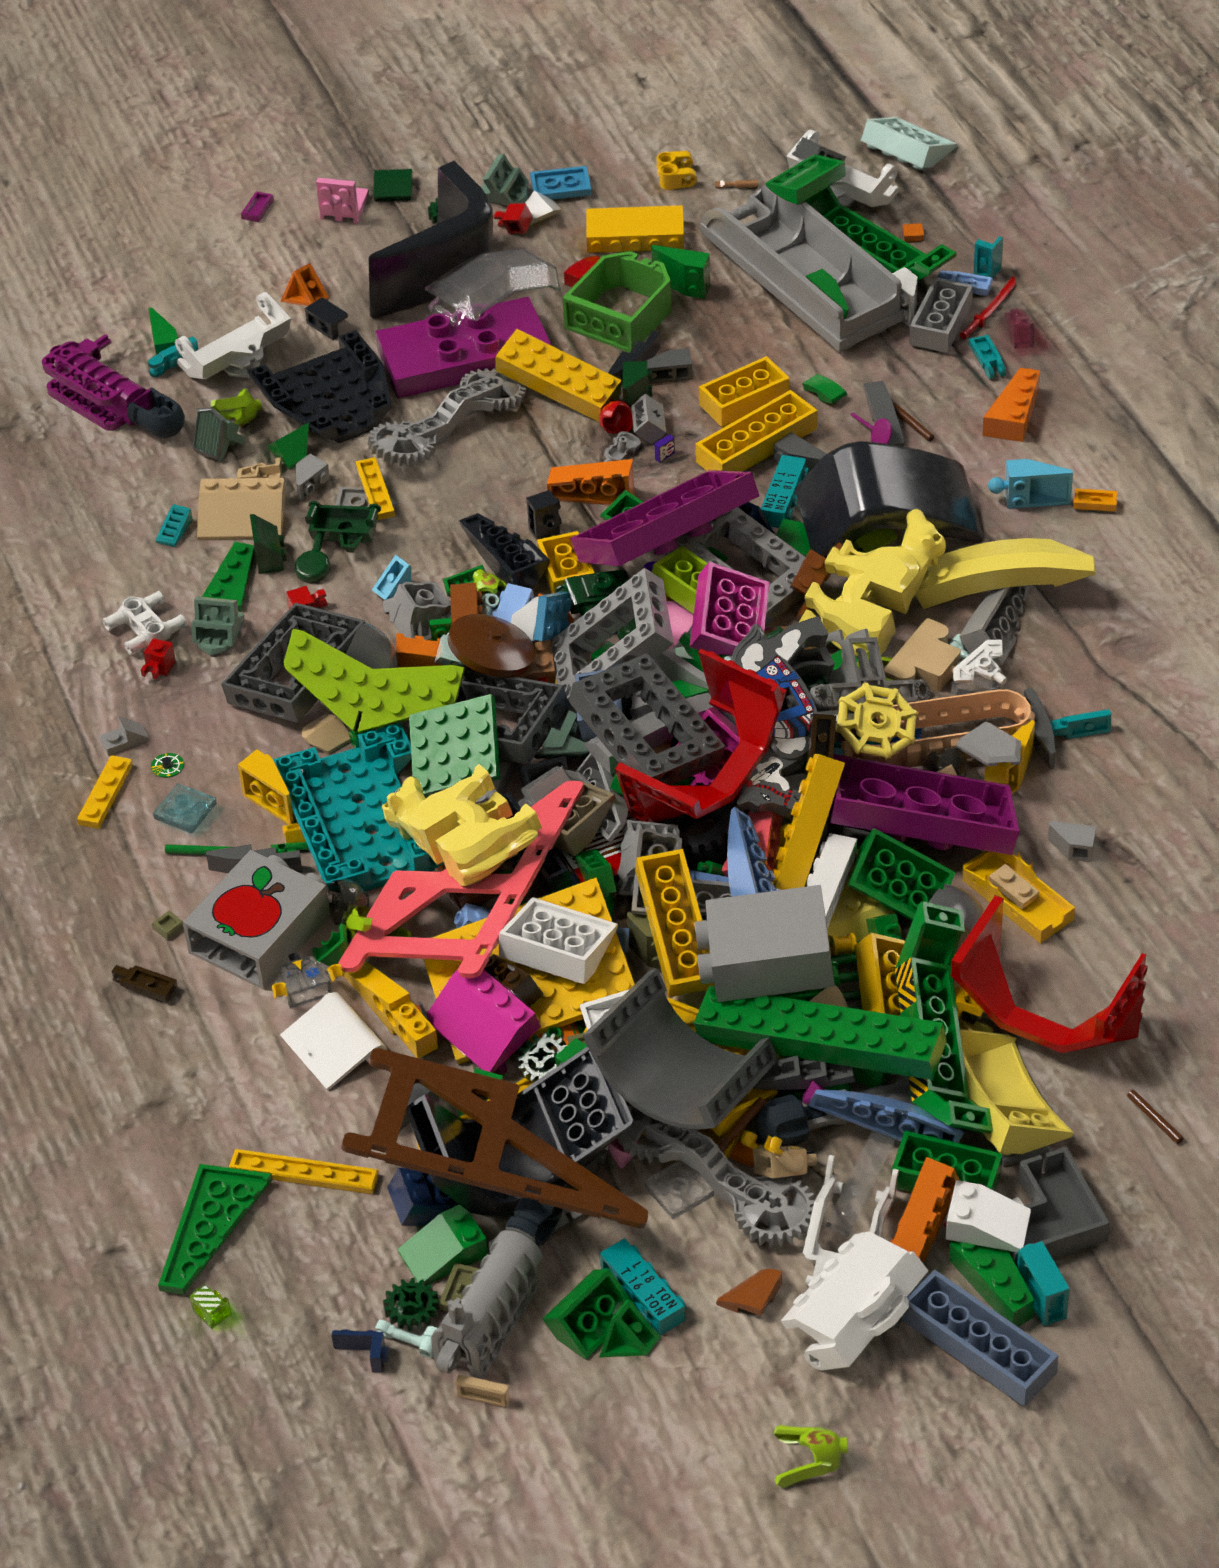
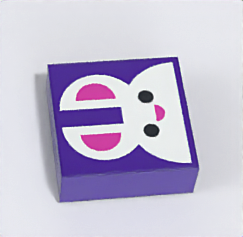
M670 434L654 444L655 460L659 463L675 453L674 437Z

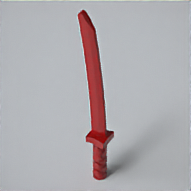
M1015 276L1010 278L1000 293L980 315H974V321L960 333L962 339H966L978 327H985V320L997 309L1016 285Z

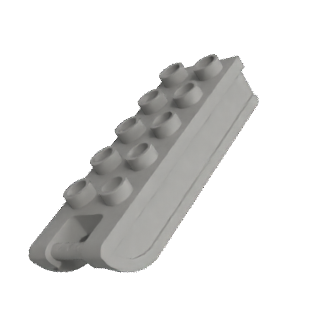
M765 184L756 193L748 197L747 204L728 212L725 209L716 207L704 213L700 222V229L704 236L838 351L850 349L856 343L872 335L883 333L887 328L904 320V311L900 308L901 281L805 201L798 205L788 202L774 194ZM750 215H754L757 218L744 225L740 222V220ZM823 268L837 281L849 308L846 319H843L842 308L805 277L806 275Z

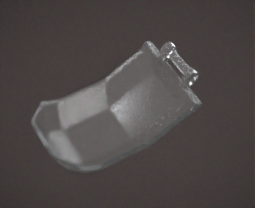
M524 248L483 253L466 260L428 285L425 290L436 296V299L429 304V311L434 314L446 315L450 320V324L457 327L465 315L478 321L483 312L514 292L548 287L560 292L562 287L556 266ZM445 302L456 308L453 314L443 308Z

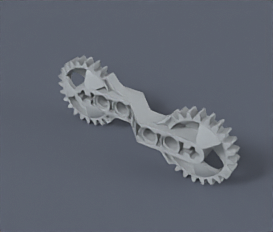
M485 368V371L477 369V373L470 371V374H465V377H462L460 387L449 392L432 416L414 423L402 421L401 424H398L394 421L392 425L386 422V426L379 424V428L374 427L368 437V449L371 450V454H376V458H383V462L389 460L390 464L397 462L399 466L402 463L409 466L410 463L417 465L418 461L424 463L425 459L430 460V456H433L436 445L447 440L463 417L480 410L493 412L494 409H497L501 412L502 408L509 411V407L515 409L516 405L521 406V402H524L526 395L525 385L496 372L495 368L492 371H489L487 368Z
M628 1106L633 1118V1124L618 1137L619 1145H623L624 1152L630 1150L631 1157L639 1154L640 1161L645 1157L649 1158V1162H652L654 1157H657L660 1163L680 1160L697 1170L717 1196L733 1206L738 1228L743 1230L744 1236L750 1234V1241L759 1238V1245L769 1241L770 1247L774 1245V1242H778L780 1247H783L784 1241L787 1240L790 1244H793L794 1237L802 1240V1232L807 1234L815 1200L814 1193H809L808 1186L802 1187L800 1180L794 1184L792 1177H789L787 1181H783V1177L778 1178V1180L766 1176L751 1177L735 1168L715 1142L700 1133L698 1129L668 1125L642 1113L633 1106ZM643 1132H645V1138L649 1142L646 1146L636 1143ZM787 1191L796 1195L789 1206L788 1200L784 1196ZM760 1221L761 1223L767 1225L768 1228L765 1230H761L756 1226ZM788 1225V1230H781L782 1227Z

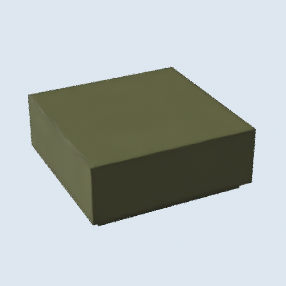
M170 911L152 923V929L166 940H170L184 929L183 921Z

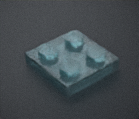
M177 783L153 812L154 819L193 834L217 804L216 797Z

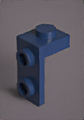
M348 1329L332 1331L331 1336L334 1349L370 1350L369 1358L372 1372L382 1373L383 1363H387L389 1357V1348L385 1346L383 1332L375 1330L351 1331Z

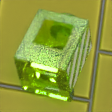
M206 1284L203 1287L197 1288L190 1295L193 1312L211 1329L232 1315L229 1299L226 1297L222 1298L218 1291H212Z

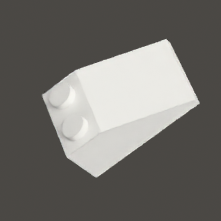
M956 1180L947 1217L946 1239L1018 1252L1019 1249L1024 1247L1031 1209L983 1185Z

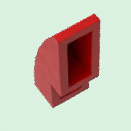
M586 257L571 265L564 271V285L573 287L601 257Z

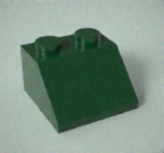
M647 361L623 362V402L630 409L644 394L653 397L652 385H648V382H652V369H648Z
M250 514L259 574L284 570L283 562L287 561L285 549H281V547H285L283 534L278 535L277 526L255 514Z

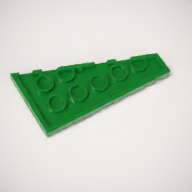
M199 1164L158 1283L159 1291L185 1294L273 1180L271 1173Z

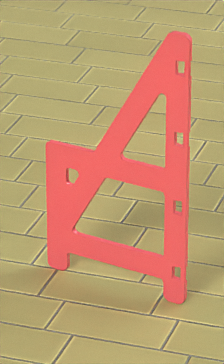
M566 781L531 806L536 811L542 828L537 831L536 839L527 846L516 868L510 874H490L480 882L461 886L453 877L449 876L447 869L441 872L394 871L366 916L373 918L370 929L366 932L357 931L338 964H341L343 972L358 971L368 957L462 960L458 968L461 977L476 978L481 975L493 949L499 943V932L512 920L543 865L544 858L557 840L572 813L571 810L575 803L581 797L585 789L583 782ZM564 803H569L566 808L563 807ZM538 850H542L539 856L536 855ZM415 891L405 899L401 900L406 892ZM444 893L500 894L476 938L472 940L387 936ZM510 899H515L512 905L508 904ZM482 949H487L484 955L480 954Z

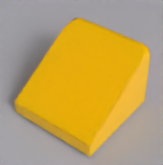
M298 823L282 827L286 843L306 842Z

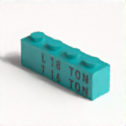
M782 455L761 506V510L771 527L779 528L783 519L792 520L793 507L796 508L798 505L795 488L809 473L805 458Z
M624 1238L600 1252L601 1269H610L639 1312L660 1336L685 1321V1302L679 1295L675 1296L664 1278L660 1279L653 1265L641 1257L640 1251L635 1245H631Z

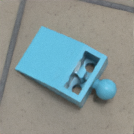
M1030 459L1006 460L1005 481L1000 477H993L988 483V488L994 494H999L1004 490L1008 509L1071 504L1073 470Z

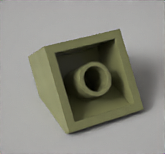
M628 912L627 924L628 928H630L629 947L648 967L661 969L647 915L631 914V912Z

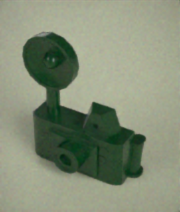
M310 501L308 504L310 508L305 516V521L309 524L308 531L314 543L312 550L302 553L295 562L297 577L306 583H316L328 575L331 563L327 555L320 551L323 541L341 542V547L350 553H354L360 543H371L379 517L378 512L381 511L380 505L370 504L369 507L321 505L317 501Z
M625 570L572 576L566 578L563 585L556 588V592L570 593L571 608L568 612H571V614L580 613L583 616L587 611L600 603L601 600L626 583L629 577ZM635 618L629 621L628 625L623 626L617 631L619 640L636 629Z

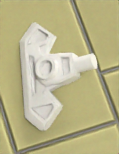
M986 640L953 669L954 682L971 683L973 682L974 674L977 673L990 681L995 680L1001 685L1005 684L1007 678L1001 674V669L992 659L1003 657L1002 640Z

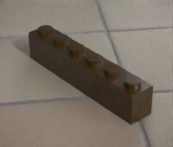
M810 714L806 766L809 758H813L814 754H820L833 759L836 715ZM806 771L805 780L809 771ZM829 814L815 855H820L821 844L827 841Z

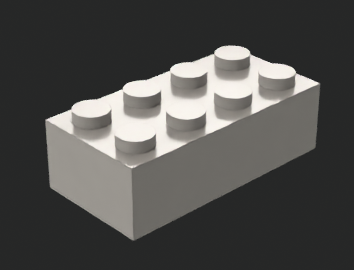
M934 278L910 324L909 345L948 353L972 306L973 285Z

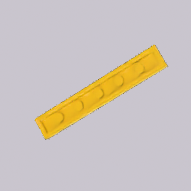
M235 1149L229 1168L271 1173L272 1179L277 1181L366 1194H374L379 1178V1169Z

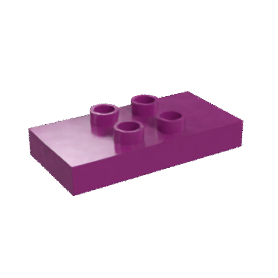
M529 296L488 306L472 305L466 308L465 311L448 315L433 314L426 320L375 331L377 350L397 398L459 385L462 377H465V374H470V371L477 373V369L485 371V368L489 371H492L493 368L496 369V355L516 329L551 345Z
M708 470L570 538L579 562L621 566L653 550L654 555H660L676 549L679 546L676 538L687 532L689 537H697L710 532L713 529L711 520L759 497L760 494L752 472Z
M833 754V759L844 762L845 765L829 811L830 823L867 830L875 828L899 842L907 840L908 837L923 839L930 846L941 850H948L953 845L1013 855L1020 831L1010 785Z

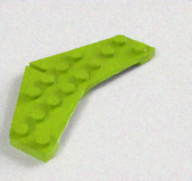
M297 629L292 630L284 659V667L287 672L354 733L359 715L362 713L357 731L359 734L407 721L411 714L456 703L465 672L464 667L456 665L372 669L305 631Z

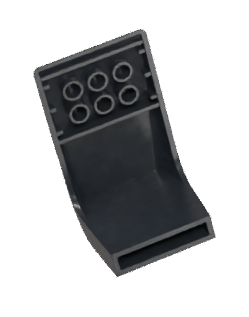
M455 161L438 167V224L376 251L369 256V305L371 317L388 315L432 301L478 280L487 274L491 268L493 258V208L483 189Z
M868 441L847 443L823 456L795 488L810 549L827 558L832 548L838 543L844 544L846 540H849L853 544L860 537L871 531L883 528L906 531L907 514L914 509L921 510L927 521L932 523L943 537L982 542L984 539L963 465L954 459L920 449Z
M588 1047L519 1092L511 1117L516 1123L581 1166L604 1150L633 1124V1118L625 1099L606 1080ZM425 1094L407 1106L406 1113L420 1150L471 1163L474 1161L483 1128L480 1123L474 1119H463L456 1116ZM511 1144L504 1145L498 1167L500 1171L553 1185L563 1180ZM450 1169L448 1170V1171H450V1172H454V1173H458V1174H462V1175H463V1173H461V1172H457V1171L450 1170ZM430 1174L431 1180L436 1187L472 1214L485 1217L506 1215L515 1210L520 1200L516 1196Z

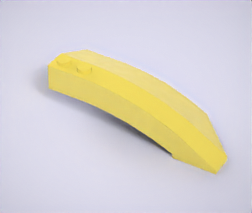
M1022 538L981 543L942 554L938 557L936 567L929 564L915 596L923 609L953 599L988 590L1026 585L1053 584L1054 587L1095 575V559L1092 555L1051 539Z
M961 1014L958 1020L969 1098L980 1107L990 1108L993 1132L990 1134L983 1133L986 1139L997 1148L999 1153L1011 1155V1153L1024 1154L1072 1137L1074 1132L1053 1112L1032 1082L1017 1049L1016 1037L1009 1034L993 1033V1027L979 1021H975L974 1024L962 1019L963 1015Z

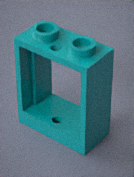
M1042 1241L1025 1245L1018 1251L1017 1268L1034 1298V1311L1043 1327L1067 1319L1069 1286Z

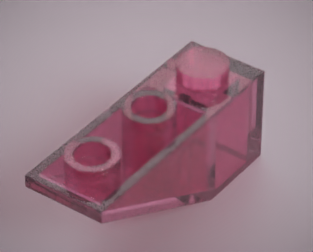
M1010 309V312H1005L1009 337L1014 349L1034 347V323L1025 311H1022V309Z

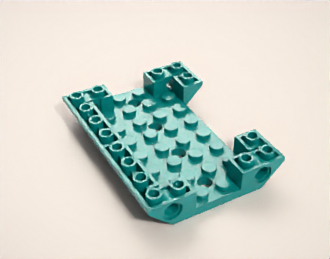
M401 722L358 734V748L320 758L316 748L313 747L273 759L290 793L293 813L318 872L330 890L347 896H353L385 886L394 871L433 872L434 869L444 864L443 861L437 865L431 856L416 844L412 837L409 840L403 839L399 830L390 827L384 817L382 806L387 802V796L401 788L396 775L412 759L411 744ZM345 769L350 770V771L347 772V773H342V772H341L342 770H345ZM363 800V802L359 804H356L354 801ZM377 831V833L373 835H370L368 832ZM385 862H390V863H392V864L389 865V866H383V865H381L382 863H385Z

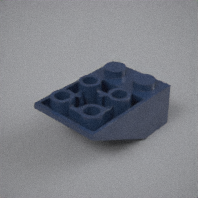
M398 1167L387 1187L401 1226H426L440 1213L460 1205L433 1184L430 1174L408 1168Z

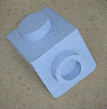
M466 903L455 915L454 923L456 928L487 918L491 910Z

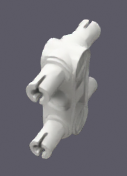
M160 591L145 598L128 597L123 601V606L117 612L102 619L108 631L125 623L138 635L124 642L125 648L130 655L147 647L153 638L167 641L171 634L187 627L186 620L181 614L164 622L151 610L165 603Z

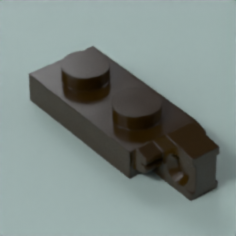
M115 965L111 971L113 981L120 983L122 987L163 1002L168 1001L178 986L177 979L136 965L129 969Z

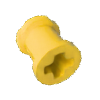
M853 933L841 937H836L835 935L828 936L831 956H837L838 953L845 952L849 954L856 953L855 945L857 941Z

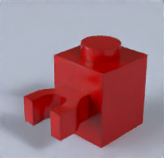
M526 203L509 204L506 212L496 211L493 216L494 219H500L497 224L498 227L505 226L508 234H526L533 218Z
M307 586L286 592L289 609L294 603L314 608L328 606L324 588L317 590L313 594H310Z
M154 638L151 640L144 651L146 664L141 668L142 676L146 677L147 673L152 672V678L157 680L159 674L168 675L176 662L173 643Z

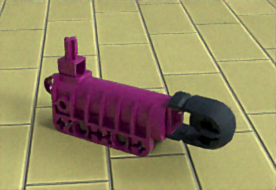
M106 334L94 342L86 338L80 343L68 341L63 345L54 346L50 349V353L42 359L43 370L54 378L47 383L48 395L107 431L116 430L127 423L131 426L139 425L159 438H171L178 434L184 426L185 415L181 406L176 401L154 388L145 389L99 361L101 359L100 351L111 344V340ZM101 411L99 414H93V412Z

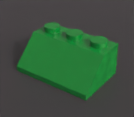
M609 1268L592 1270L542 1320L558 1341L583 1359H587L605 1341L611 1319L626 1300L631 1302L632 1300Z

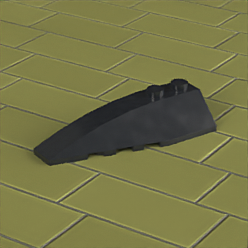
M479 513L459 520L461 527L480 556L499 579L503 580L506 584L509 583L530 589L536 587L549 566L550 559L529 539L522 540L519 534L515 532L513 534L509 533L506 527L496 526L494 521Z

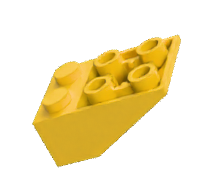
M1034 720L1021 726L1012 735L1021 741L1020 764L1011 765V762L997 763V766L985 765L984 781L1010 785L1011 794L1020 789L1033 754Z

